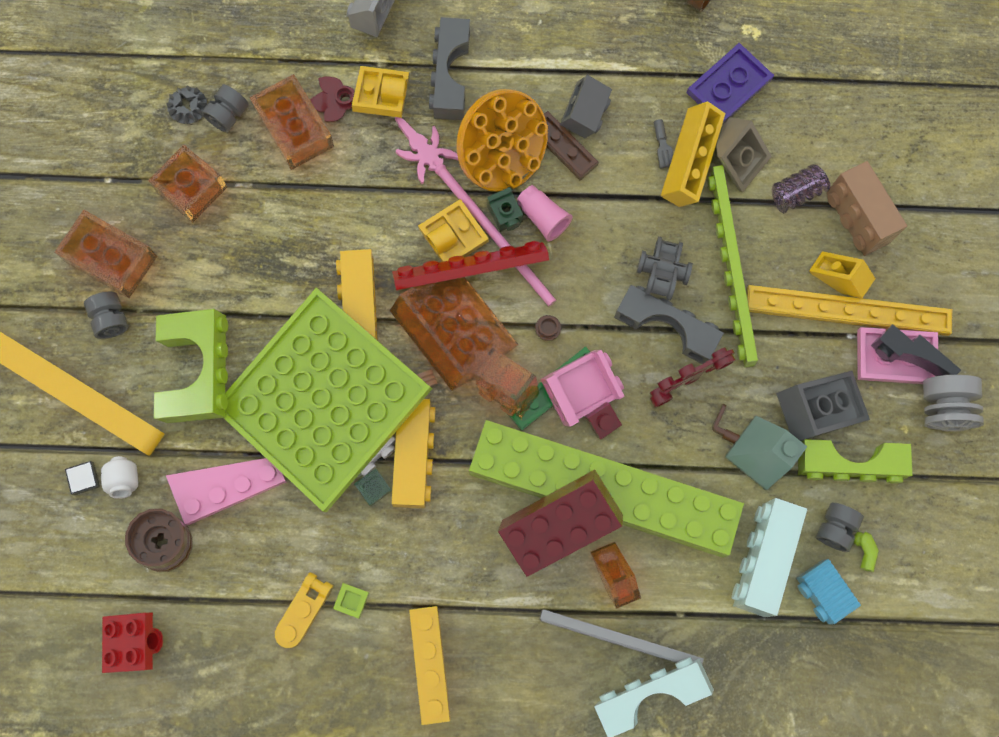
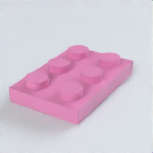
M860 327L857 330L858 380L923 384L925 379L935 377L930 372L912 363L901 360L889 362L879 357L875 351L876 349L871 345L886 329ZM900 330L911 340L921 335L938 349V332Z

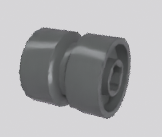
M223 84L214 95L215 101H209L201 113L217 129L228 133L236 123L235 116L240 117L249 104L235 89Z
M116 292L97 293L84 301L87 315L90 319H93L90 324L95 338L108 339L121 335L128 330L129 326L125 314L119 312L122 306Z
M832 502L825 514L827 523L821 524L816 539L836 550L850 552L855 540L853 532L859 531L864 516L848 506Z

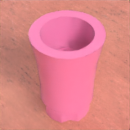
M534 185L522 191L517 198V203L522 208V211L537 226L548 242L561 235L572 221L573 216L560 208Z

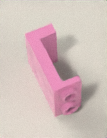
M593 350L540 379L564 426L571 427L579 422L578 419L589 414L605 402L609 403L624 397L622 392L624 386L620 378L614 376L610 368L612 366L611 359L602 350Z

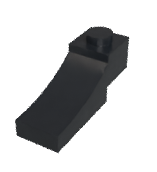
M893 324L884 330L871 345L876 349L877 355L889 362L901 360L912 363L934 376L957 375L961 371L958 366L923 336L918 335L911 340Z

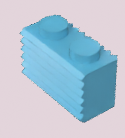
M829 559L820 561L796 578L800 583L797 585L799 591L806 599L810 598L816 606L813 610L822 622L826 621L828 624H835L861 606Z

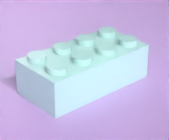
M777 498L757 508L754 521L757 522L755 532L750 533L747 540V547L750 548L747 558L744 557L739 568V573H742L740 583L735 584L731 598L735 600L734 607L762 617L778 615L807 508Z

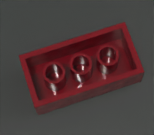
M593 470L503 519L498 533L526 577L621 528L623 514L596 470Z

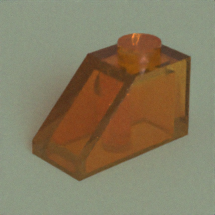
M615 542L590 552L606 592L616 609L641 599L636 577Z

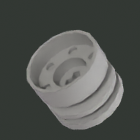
M943 375L927 378L923 381L924 400L936 403L924 408V413L929 415L924 418L925 427L942 431H964L984 426L983 416L978 415L983 413V406L970 403L982 398L981 378L970 375Z

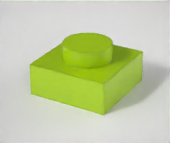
M343 583L333 609L360 619L369 592Z

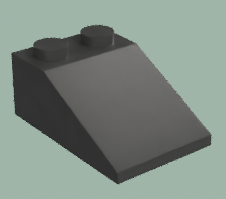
M853 371L801 383L776 393L788 429L800 441L870 420Z

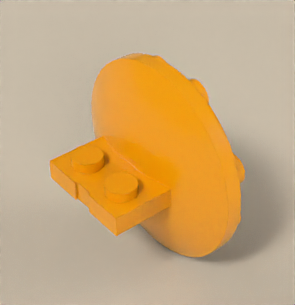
M512 89L495 90L479 98L465 114L457 135L458 161L467 178L477 186L494 192H500L509 187L514 189L526 182L539 169L547 147L548 125L542 109L530 96Z

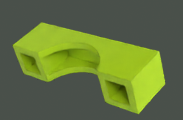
M804 439L801 441L807 448L798 459V475H807L808 480H822L823 476H833L834 481H849L850 477H859L860 482H876V478L886 479V483H903V479L913 476L911 444L883 443L875 448L873 455L867 462L856 463L843 458L836 451L831 440Z

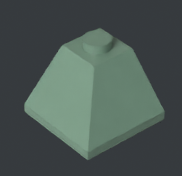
M754 416L725 458L763 489L768 490L795 465L807 446L786 429L758 416Z

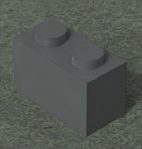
M589 75L580 79L575 85L560 125L584 139L593 133L596 134L603 123L601 120L602 114L610 105L611 99L609 96L612 89Z

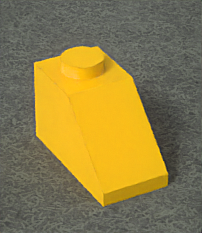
M823 251L809 270L813 276L839 293L857 298H863L876 279L863 259Z

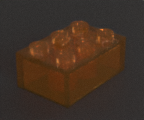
M294 74L250 97L255 112L290 170L335 147L329 130Z
M86 210L82 211L54 252L65 263L127 298L131 297L158 257L148 245Z

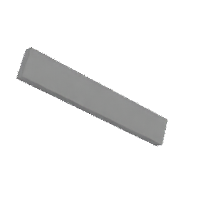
M544 609L541 610L539 617L541 622L675 663L691 657L692 661L700 659L701 663H703L704 658Z

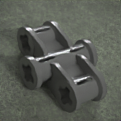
M658 236L653 256L648 255L646 251L642 250L636 273L645 272L650 274L645 294L650 295V293L666 296L667 300H671L676 281H681L683 285L687 286L693 263L688 262V264L679 262L683 242L676 244L665 241L662 237Z

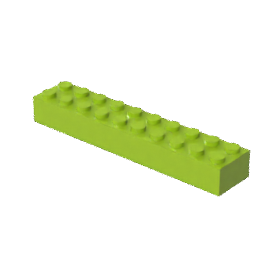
M488 420L485 421L469 469V475L543 498L585 474L596 470L623 514L622 525L722 558L730 556L744 503Z

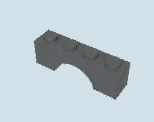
M440 17V27H435L434 37L435 42H438V49H433V64H437L436 72H431V87H435L434 94L429 96V109H433L434 119L463 120L465 87L455 82L449 75L448 70L455 59L469 54L470 19Z
M630 285L616 311L615 319L636 330L648 322L659 321L667 323L681 337L683 345L682 354L701 364L711 359V354L714 353L724 334L719 331L718 326L696 319V316L688 310L681 311L673 307V304L665 298L658 299L652 295L645 294L646 288Z

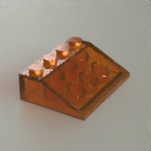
M465 277L413 287L399 294L390 309L392 315L451 391L476 377L518 345Z

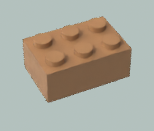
M868 161L841 173L826 192L829 204L837 210L840 215L841 224L845 229L849 230L855 247L864 256L890 244L907 227V224Z

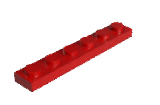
M531 241L525 243V246H505L495 252L479 251L474 256L469 257L454 256L449 258L448 261L443 262L428 261L423 266H402L397 271H392L396 290L548 261L549 254L543 242Z

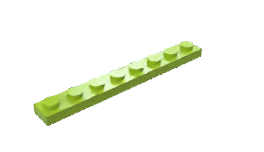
M723 165L714 166L711 176H708L707 181L709 191H713L715 198L712 200V211L714 215H718L719 223H716L717 238H722L723 247H720V257L722 262H726L727 271H724L726 287L730 286L731 296H728L730 311L735 312L736 320H733V331L735 336L739 335L740 345H737V354L739 361L743 360L744 368L756 365L758 357Z

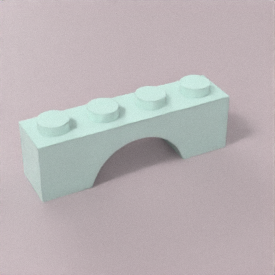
M691 657L685 658L675 663L676 669L666 672L665 668L650 674L651 679L641 683L640 679L626 684L624 686L626 690L616 694L615 690L599 696L601 701L594 707L607 737H614L633 729L638 723V708L641 701L652 694L665 693L672 695L685 706L712 695L714 689L700 659L692 661Z

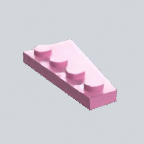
M267 458L166 475L184 524L187 526L287 482L285 476Z

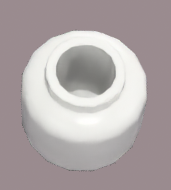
M122 456L114 457L105 463L101 468L103 491L112 498H126L130 496L138 487L136 464Z

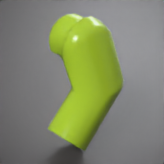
M857 532L854 535L855 540L853 543L856 546H861L864 552L860 569L874 572L879 553L878 547L870 533Z

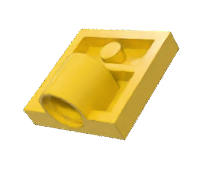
M360 66L352 102V112L402 118L409 83V72Z
M461 199L418 225L420 232L441 262L448 261L449 258L454 256L466 257L489 242V238Z

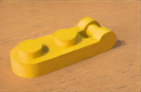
M312 572L308 573L301 588L276 627L275 639L281 647L293 648L300 644L330 595L334 585L327 581L323 583L317 579V575ZM311 588L319 593L315 600L308 596Z

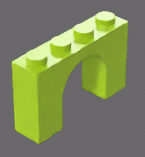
M215 309L156 316V342L167 347L198 345L202 351L204 362L201 374L189 387L181 390L154 392V419L165 423L225 418V409L228 406L227 396L225 395V383L228 381L226 370V357L228 356L226 332L228 331V321L226 315Z

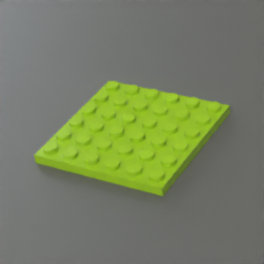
M315 288L226 391L225 395L227 396L228 406L225 409L224 419L323 512H327L433 388L323 292Z

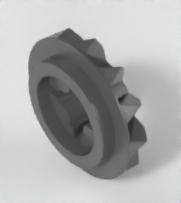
M187 85L186 88L182 89L177 87L176 92L169 94V101L166 105L168 113L176 122L191 124L203 117L201 112L207 105V100L197 87L191 88ZM185 98L190 102L191 111L183 106L182 99Z

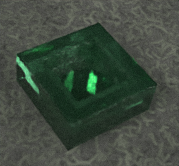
M376 468L354 484L370 507L392 491Z

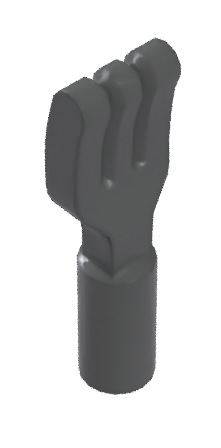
M659 119L653 123L656 138L659 142L657 157L659 168L661 169L670 166L673 150L666 143L667 137L662 119Z

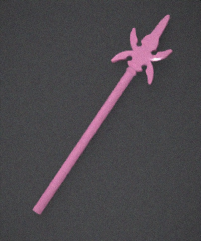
M395 117L399 128L409 140L410 148L412 151L417 152V154H413L411 151L396 149V154L408 161H419L417 176L420 183L424 184L426 170L424 165H428V170L435 171L456 197L462 200L472 216L499 248L511 246L449 173L445 165H443V158L441 159L438 156L457 161L458 156L457 153L451 150L438 148L439 134L436 127H432L430 140L432 145L427 144L428 139L416 133L404 119ZM527 265L516 267L548 307L556 302L553 295Z

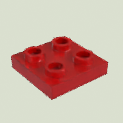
M153 612L103 616L102 673L153 670V654L158 653L163 646L161 631L153 628Z

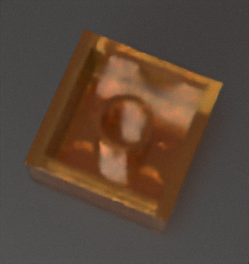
M183 145L148 180L161 197L192 223L228 188L222 176L186 145Z
M491 348L473 372L477 382L476 385L480 390L479 394L489 402L495 400L501 404L500 408L510 416L516 414L522 418L540 394L536 376L494 348Z

